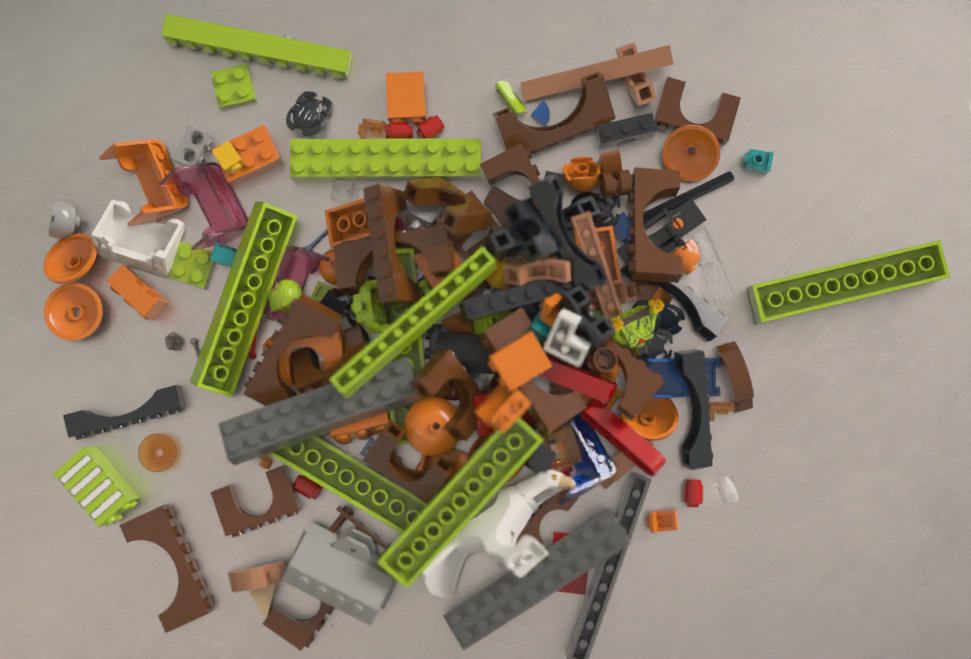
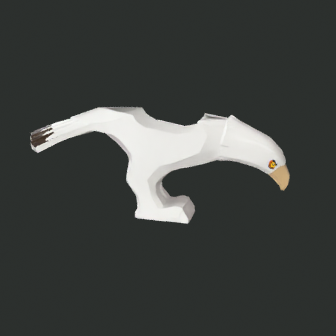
M548 470L546 474L540 472L539 475L535 473L516 481L515 484L499 489L498 499L494 505L476 518L471 519L423 572L421 579L425 588L438 597L445 599L455 598L465 561L478 552L487 553L498 565L507 566L516 576L523 577L549 553L532 536L525 535L516 544L519 534L533 511L541 503L562 490H575L576 484L574 481L560 472Z

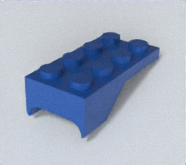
M706 358L705 369L708 377L707 393L709 397L721 396L720 387H716V367H720V358ZM643 359L647 368L652 372L655 371L660 374L664 381L662 387L653 398L690 397L685 383L675 372L674 359Z

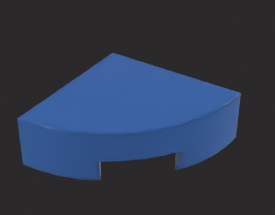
M543 100L532 112L531 116L543 127H546L549 122L550 111L548 105Z

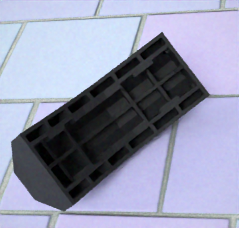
M438 334L435 353L438 350L450 349L456 355L460 364L466 368L467 373L498 374L497 371L493 372L488 365V361H490L488 356L491 354L488 349L482 346L480 334Z

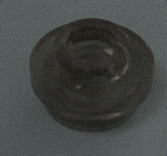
M171 332L165 337V344L169 350L178 351L181 349L182 338L176 332Z

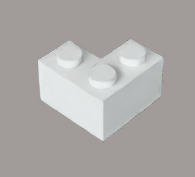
M563 309L558 315L543 350L578 367L582 364L592 344L574 335L581 316Z

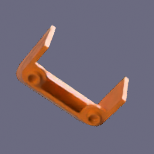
M151 139L113 143L99 156L100 160L117 159L118 164L123 170L128 172L135 171L149 204L141 207L140 212L127 222L128 226L153 223L187 206V196L168 152L161 141Z

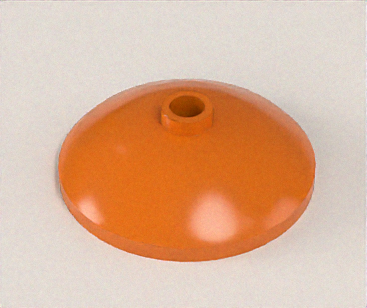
M685 125L677 128L667 137L662 151L663 162L667 170L680 171V180L688 182L699 181L708 177L716 169L720 160V145L715 135L705 127ZM690 147L695 148V151L691 153L688 151V149Z
M81 233L72 234L69 237L60 239L51 247L44 259L43 270L46 277L57 284H66L78 280L92 267L97 255V247L88 235Z
M68 283L55 289L49 295L44 307V318L50 331L57 337L70 341L82 340L94 333L100 325L103 315V307L99 296L88 286L79 283ZM77 310H80L81 312L79 316H76Z
M428 397L416 402L409 409L404 421L405 436L409 444L419 453L428 456L443 455L452 450L459 441H455L444 426L455 414L457 408L451 402L439 397ZM435 422L439 425V428L437 430H434L432 428V425Z
M652 398L633 421L620 412L621 419L648 441H658L670 436L676 429L679 419L677 408L670 398Z

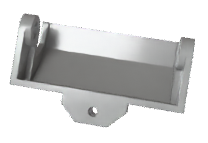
M311 521L303 530L282 579L283 582L370 626L379 608H385L398 582L377 563L379 556L375 554L376 546L372 537L355 528L342 531L340 535H337Z

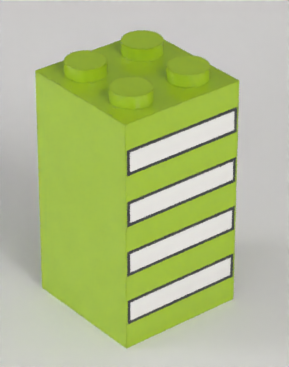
M97 446L82 447L53 473L98 527L105 525L108 527L112 523L114 525L123 518L122 514L127 510L129 512L138 505L137 501L141 498Z

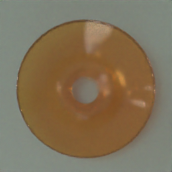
M151 434L139 446V461L149 471H165L176 460V444L165 434ZM158 449H161L163 452L161 456L157 455Z

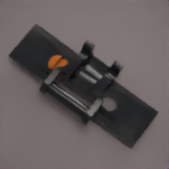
M691 198L670 213L663 206L660 208L661 211L643 222L644 229L647 230L661 219H666L668 223L648 237L659 249L670 253L675 248L685 244L684 240L681 239L684 235L707 219ZM631 240L617 249V253L624 263L630 257L628 247Z

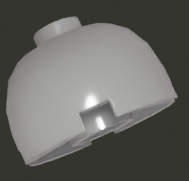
M63 200L53 201L49 237L66 238L73 234L75 227L79 228L81 217L77 216L75 207L69 202Z

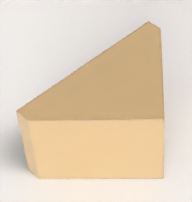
M279 583L250 591L256 605L265 617L272 610Z

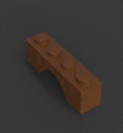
M572 489L562 490L538 506V510L532 513L527 524L522 529L516 544L526 535L532 536L542 545L544 542L540 536L539 528L543 517L553 510L569 511L580 495Z

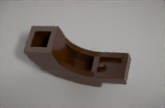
M733 341L716 346L720 365L729 384L733 411L737 413L753 408V386L747 365L738 345Z

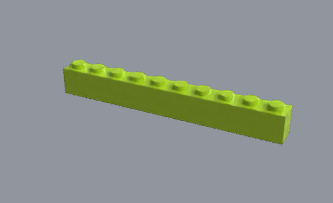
M170 14L165 16L161 36L169 45L178 46V44H181L193 50L201 48L208 53H214V51L221 52L222 55L228 57L236 55L248 61L256 59L263 64L274 62L282 68L291 66L298 71L311 70L318 75H324V73L331 74L332 77L342 79V77L348 78L352 61L350 50Z
M481 247L332 376L330 381L348 399L497 269L496 260Z

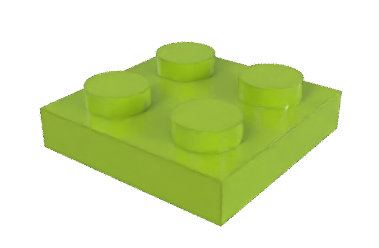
M247 63L210 72L220 110L257 101Z
M180 241L168 277L206 290L215 264L210 260L213 252Z

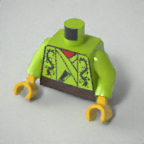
M377 280L365 282L359 289V294L353 296L352 310L355 312L356 320L359 324H363L373 334H382L390 327L388 305L380 304Z
M657 298L656 303L650 300L648 302L649 308L637 306L610 319V323L617 330L612 340L619 346L634 348L636 355L646 353L647 348L644 342L653 338L657 314L664 308V303L659 298Z

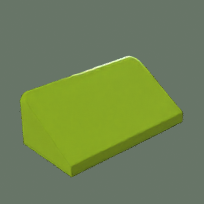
M507 81L497 82L495 90L507 107L514 111L517 119L527 113V108Z

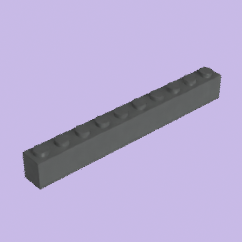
M632 471L615 515L630 540L652 481L651 478ZM628 546L597 566L566 653L567 659H589Z

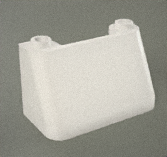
M111 200L92 233L97 253L105 259L160 277H167L185 230L184 223L178 219H169L166 225L153 222L128 226L127 222L136 215L132 214L127 203Z

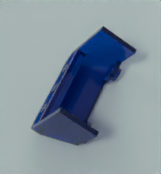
M580 412L546 435L540 433L536 429L535 424L531 426L533 430L541 434L545 442L549 444L561 442L579 474L572 479L576 484V488L570 490L559 501L560 505L587 493L615 473V465L594 428L581 417Z

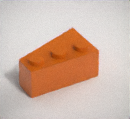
M124 264L107 280L111 285L110 289L117 295L120 294L124 301L132 308L134 307L138 314L146 320H156L170 304Z

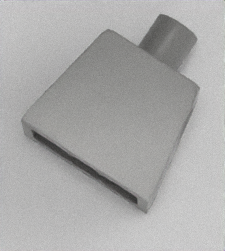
M410 203L405 222L409 224L408 231H413L418 227H434L437 223L435 217L438 215L442 219L446 207L439 205L414 206Z

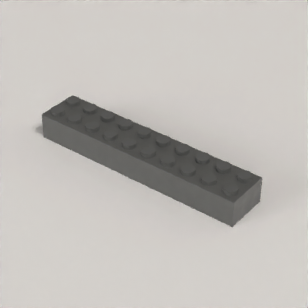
M406 357L387 364L348 399L331 383L218 423L228 461L233 465H237L422 400L410 384L415 376L408 358Z
M607 509L545 549L549 554L523 577H518L511 571L443 615L464 651L632 544L612 510Z

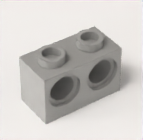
M187 125L173 160L182 166L198 172L205 164L207 151H210L213 146V137L209 133ZM198 137H202V142L195 144V140ZM194 154V159L187 162L188 156Z

